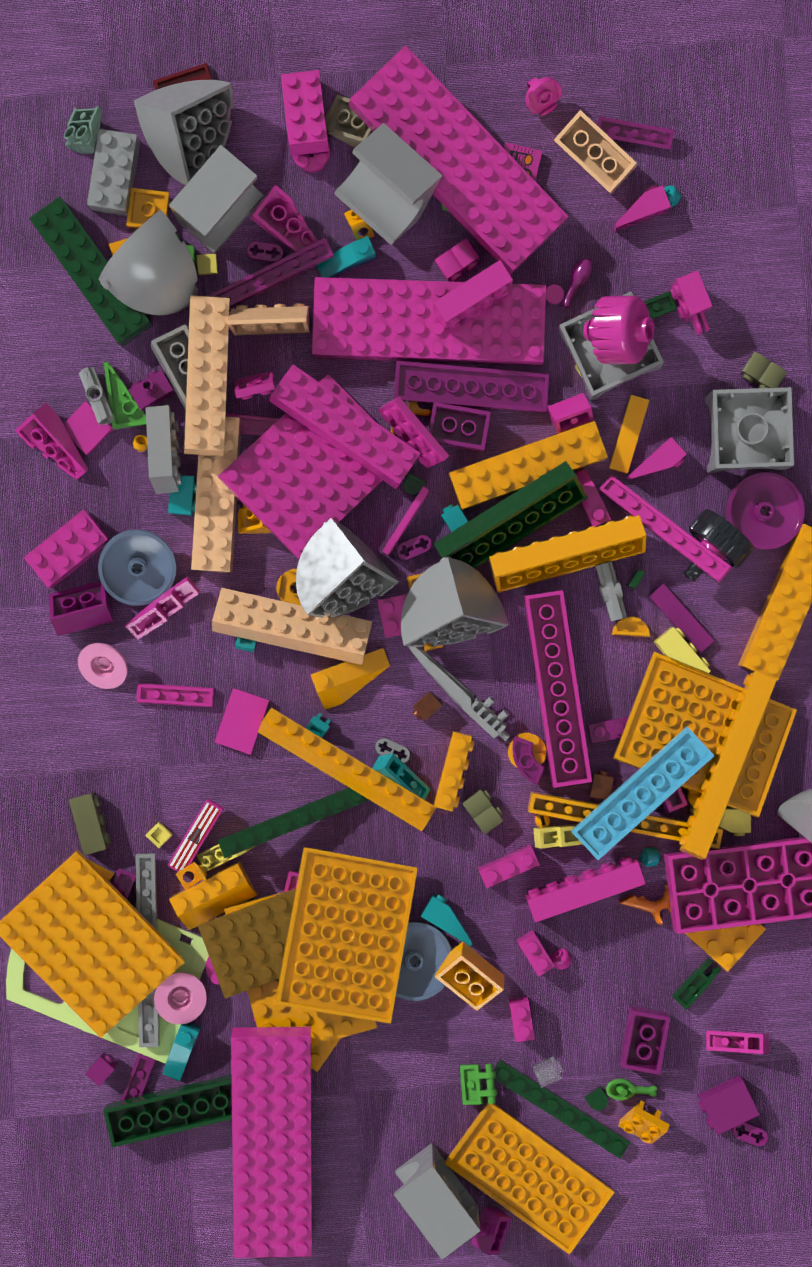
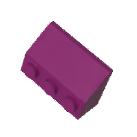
M101 581L49 594L50 621L57 636L113 622V611L109 594Z

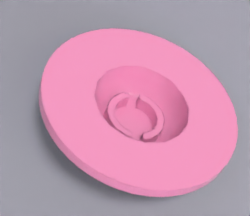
M93 643L86 646L79 654V670L83 677L92 685L103 689H112L120 686L126 679L128 674L126 660L112 646L103 643Z
M185 972L171 974L156 988L154 994V1004L158 1014L164 1020L173 1024H186L195 1020L204 1010L207 999L206 990L202 982L194 975Z

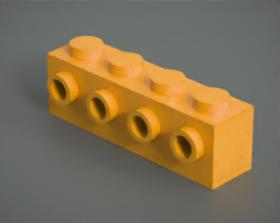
M456 731L452 732L434 801V806L437 808L453 811L454 807H458L460 797L457 796L458 789L463 788L465 778H462L463 770L467 771L470 760L466 759L468 751L472 752L475 742L471 740V735Z

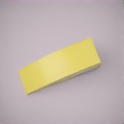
M578 824L533 828L535 847L542 849L582 845L571 832Z

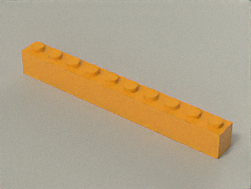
M754 671L750 675L747 674L743 682L745 688L743 692L739 693L736 702H738L737 708L732 710L729 717L731 723L722 734V737H724L722 745L719 744L716 749L715 755H717L715 762L710 764L708 780L705 779L701 786L703 793L695 801L694 808L696 810L694 815L689 817L686 824L688 830L686 834L683 833L679 841L681 845L680 851L701 860L706 859L776 679L758 671Z
M273 708L269 710L261 722L258 733L420 831H423L437 808Z
M531 791L527 810L530 813L581 822L600 804ZM649 814L630 832L680 841L683 833L686 834L688 826H686L687 821ZM718 827L710 847L720 849L723 829Z

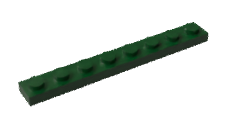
M348 787L220 838L217 842L223 857L227 858L368 800Z
M502 1059L498 1061L493 1069L496 1074V1078H494L496 1081L621 1159L630 1145V1140Z

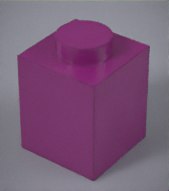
M103 1052L85 1075L100 1087L118 1066L116 1059L112 1055Z

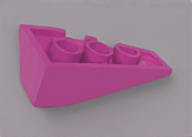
M276 185L259 201L248 216L294 253L318 241L305 223L301 213L295 207L291 197Z

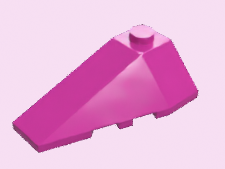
M47 402L15 430L27 445L41 450L45 458H52L57 462L59 468L76 480L88 471L63 422Z

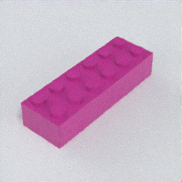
M625 856L618 859L619 862L612 864L608 862L602 864L600 869H587L582 872L583 875L577 877L575 875L567 876L563 882H550L546 884V888L539 890V887L528 890V894L525 897L535 923L645 885L646 883L638 861L634 857Z

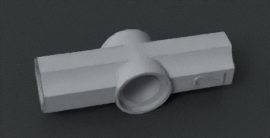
M86 367L79 372L86 391V397L90 401L98 424L107 425L115 419L109 406L107 395L102 388L95 368ZM100 393L98 398L93 399L95 394Z
M612 562L595 566L601 585L599 586L601 596L606 603L610 621L626 618L627 615L622 600L623 593L620 583L616 579Z

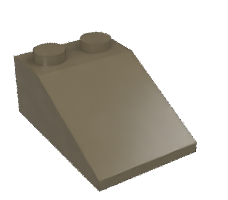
M337 95L325 116L327 133L356 147L373 131L349 107V98Z

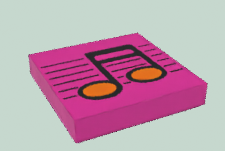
M505 142L504 149L536 181L542 151Z

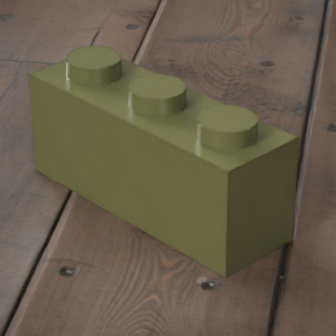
M92 792L69 799L83 854L87 855L109 848L111 839L109 833L105 832L104 825H106V820L99 810V807H101L99 796Z

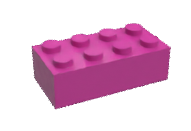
M319 70L282 74L281 81L291 156L329 151Z
M501 260L433 302V311L445 330L449 327L453 329L460 324V320L463 318L469 319L477 313V309L490 306L496 297L502 298L510 292L509 289L513 279Z
M83 509L27 554L24 559L48 588H54L104 548L110 538L89 511Z

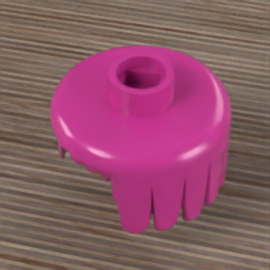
M605 296L600 298L595 304V308L599 309H595L592 315L601 317L586 321L583 329L585 339L590 341L593 347L600 348L593 350L595 356H600L596 357V359L602 364H636L640 362L647 352L649 342L654 337V322L649 316L645 302L638 296Z

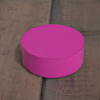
M550 285L546 289V301L549 304L557 305L563 300L564 291L559 285Z

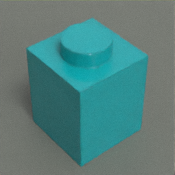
M451 504L443 509L444 513L441 514V517L450 532L468 522L458 505L453 506Z

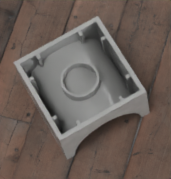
M383 123L354 148L352 153L360 162L350 176L336 189L334 194L392 245L420 219L442 175Z
M220 145L169 206L179 224L213 254H216L253 211L264 195L252 185L258 178L257 175Z
M432 1143L395 1170L396 1175L404 1185L394 1192V1196L441 1259H444L480 1232L478 1204L452 1169L445 1165L444 1158Z

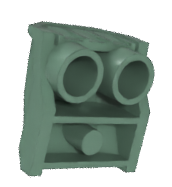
M99 106L92 109L74 108L67 124V130L64 133V138L67 140L65 146L70 150L81 154L94 153L102 117V109Z

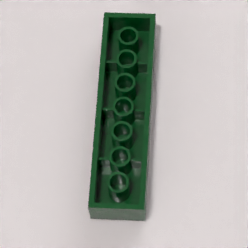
M61 196L29 218L121 347L153 326L145 313L123 304L108 289L101 285L98 279L108 262Z
M567 461L433 544L442 558L451 557L452 559L465 562L473 568H477L488 561L489 556L506 550L588 499L576 474Z
M232 1074L108 1103L103 1112L112 1148L231 1120Z

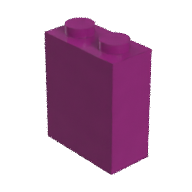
M740 1075L698 1095L701 1100L698 1102L702 1113L706 1112L709 1117L706 1119L711 1131L715 1130L718 1135L760 1115Z

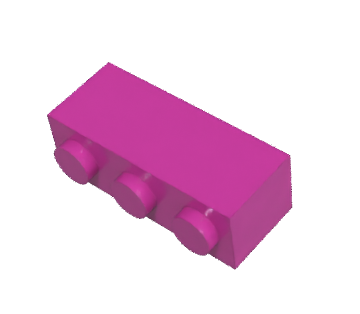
M528 845L478 867V870L486 888H489L540 864L531 845Z

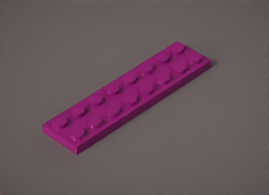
M396 361L394 399L400 397L406 402L430 404L437 402L454 406L546 413L549 374Z

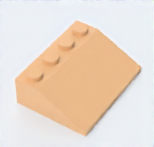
M300 303L294 304L293 307H286L285 304H276L270 308H267L266 305H256L255 308L240 305L236 306V309H231L228 326L234 335L310 333L309 307Z

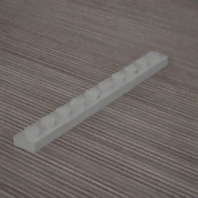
M137 853V911L157 930L156 853ZM155 990L138 1004L139 1047H159L160 1045L159 1014L154 1004Z

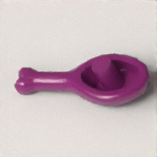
M581 259L572 268L570 286L560 303L561 306L570 308L575 291L588 281L592 272V262L589 259Z

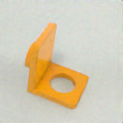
M350 210L344 213L356 241L366 236L369 238L374 237L372 228L354 211ZM361 228L368 229L367 234L364 236H359L358 231Z
M195 862L176 873L185 890L201 880L207 882L205 869L202 865L198 866ZM187 871H191L194 874V879L191 882L183 880V875Z

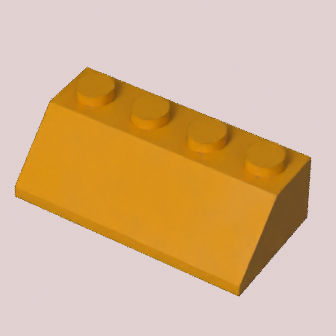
M240 861L206 878L207 882L202 880L169 899L177 916L188 930L224 913V909L227 907L242 904L257 896Z

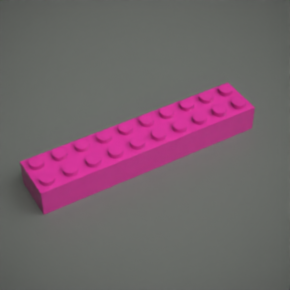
M563 590L524 596L552 786L556 788L592 782Z

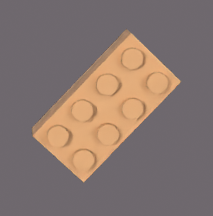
M581 110L554 139L569 156L611 195L638 166L622 148Z

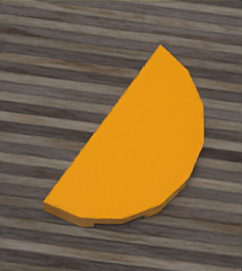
M626 617L615 624L611 635L650 637V630L640 618Z

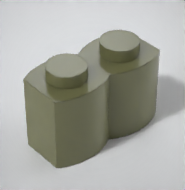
M757 352L751 355L740 372L746 382L750 384L754 382L759 385V388H777L787 373L786 370Z
M479 789L462 801V804L482 832L486 834L503 822L501 818L503 813L498 806H492L490 801L493 799L486 790L482 792Z

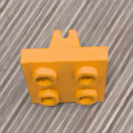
M641 1100L640 1103H637L634 1108L620 1119L618 1126L626 1133L639 1137L643 1142L653 1144L668 1131L670 1124L660 1119L662 1111L657 1110L653 1115L644 1111L645 1102Z

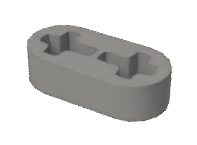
M381 738L376 743L375 748L378 754H392L394 750L400 752L403 749L407 757L402 758L401 761L405 763L409 760L410 752L405 746L387 738ZM387 742V746L392 748V751H380L379 743Z

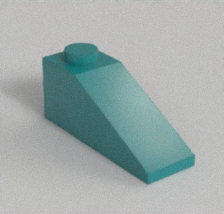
M366 236L333 253L334 257L318 264L317 267L321 277L332 278L376 259V255L369 237Z
M393 753L379 756L372 767L375 771L423 800L426 799L431 790Z
M432 894L421 912V917L471 947L472 939L450 904L447 903L448 899L440 894L437 896Z
M191 1022L180 1025L162 1073L163 1075L178 1081L181 1080L201 1026Z

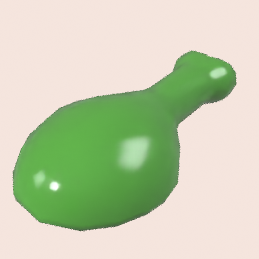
M623 1078L614 1079L606 1086L607 1095L619 1101L627 1100L635 1094H647L656 1097L658 1087L655 1085L649 1087L636 1086Z

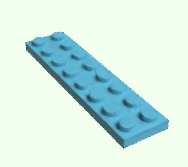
M686 726L574 827L571 832L599 860L714 757L713 753Z

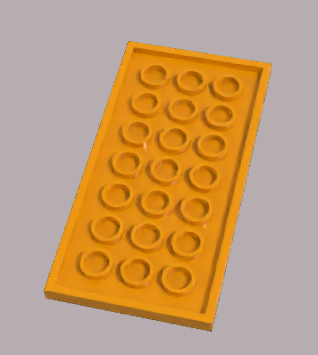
M488 1102L445 1160V1165L569 1255L615 1193L611 1187L496 1104H488Z

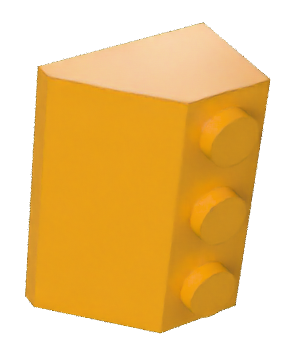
M461 942L449 952L435 974V978L476 1011L504 990V975L465 942Z

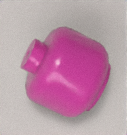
M558 949L551 955V960L557 969H566L572 962V958L566 949Z

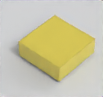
M216 254L197 255L199 276L218 274Z
M159 821L145 836L158 848H161L173 834Z

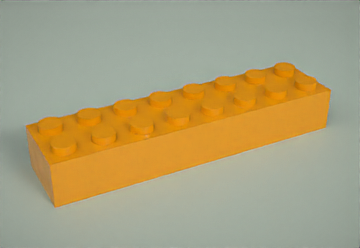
M593 421L449 473V477L461 511L516 492L565 461L575 471L606 460L608 456L597 425Z
M640 515L635 517L628 516L620 521H610L598 527L591 526L584 531H573L566 536H555L547 541L534 542L526 547H515L508 552H497L493 556H489L491 572L497 592H503L646 552V533Z
M802 524L799 532L792 539L738 664L740 667L752 672L758 671L776 679V681L779 680L812 603V527Z

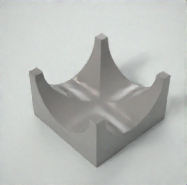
M630 291L622 296H633ZM594 308L559 325L561 338L565 341L578 367L590 401L597 399L605 392L633 378L661 369L664 363L653 339L649 342L644 358L636 364H602L598 361L596 357L600 356H595L593 350L600 348L593 347L591 342L585 339L583 329L586 321L601 317L592 315L593 311L599 308Z
M791 387L712 390L705 396V405L709 408L712 430L711 456L707 465V473L759 468L784 471L794 466Z

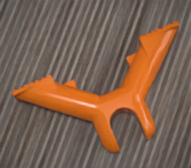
M668 884L664 885L666 890L663 897L655 902L645 899L644 895L636 897L634 894L618 901L620 905L623 904L651 912L656 923L660 925L663 924L660 911L667 908L671 914Z

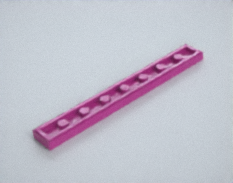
M610 475L599 488L600 492L631 516L640 515L644 526L718 583L732 569L724 560L614 476Z

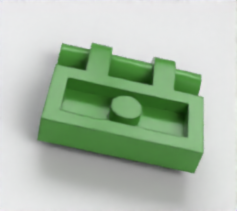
M493 1063L485 1064L486 1072H481L480 1064L460 1065L463 1105L483 1104L484 1096H488V1104L496 1103L497 1089H495L494 1085L496 1074L493 1071ZM482 1079H486L487 1089H482Z

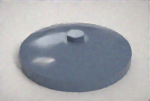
M133 529L121 532L108 541L99 558L98 572L103 587L113 598L128 605L141 606L151 604L172 587L176 576V560L171 547L163 538L147 530Z
M420 922L408 923L396 991L397 997L409 1001H421L431 998L444 988L445 985L435 978V974L452 949L445 936L436 928Z

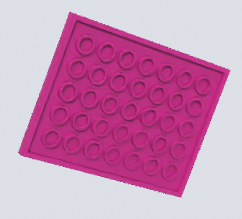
M329 374L319 382L373 420ZM287 413L218 476V479L298 559H300L308 541L330 518L337 522L343 520L383 481Z

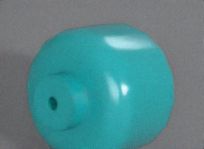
M675 186L665 187L664 190L671 207L679 203L681 193Z
M645 847L643 853H640L639 858L644 866H657L660 862V852L657 848Z

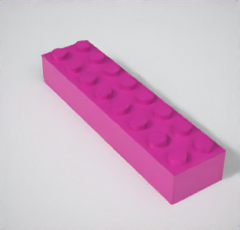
M295 365L290 367L270 395L269 401L395 489L398 488L421 454Z

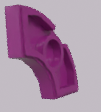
M514 736L512 744L514 762L526 779L538 785L545 767L540 765L533 756V742Z

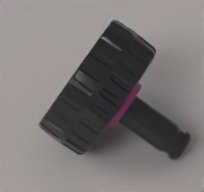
M709 509L703 510L689 527V532L697 541L733 568H739L754 550L753 544L741 531ZM691 562L683 574L689 580L695 582L697 577L704 571Z

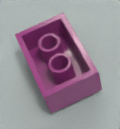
M434 402L429 432L442 446L484 453L491 412Z
M629 1006L619 1060L622 1068L660 1075L671 1018L667 1012Z

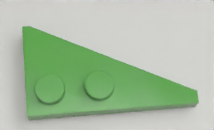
M104 362L109 406L115 418L112 421L113 429L146 425V415L140 410L111 364Z

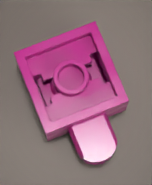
M697 270L677 278L670 287V292L678 305L677 313L680 319L683 318L684 322L691 320L696 334L701 335L702 329L704 332L710 330L705 314L712 308V303Z

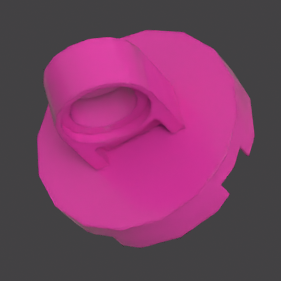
M535 77L527 82L529 90L525 97V103L532 114L544 116L557 107L558 104L556 102L559 96L560 98L562 97V88L555 79L543 77L538 80Z

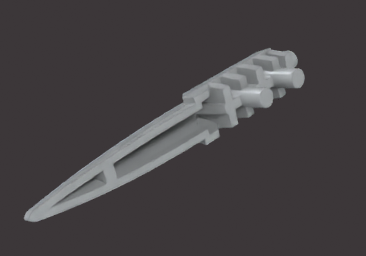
M408 646L439 686L493 738L499 735L504 741L510 737L504 730L508 725L504 720L509 716V713L503 710L497 716L495 711L490 709L495 702L492 697H489L484 703L479 696L474 699V693L467 689L435 659L419 647Z

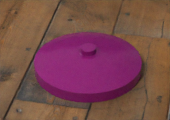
M769 472L753 474L739 482L732 490L726 505L727 521L749 539L754 549L759 550L775 549L790 542L799 532L805 514L804 501L798 488L787 478Z

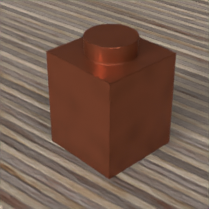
M429 691L412 706L415 709L412 713L419 720L423 718L426 721L442 707V704Z
M598 770V774H592L589 790L590 797L606 800L611 795L614 778L609 776L610 772Z

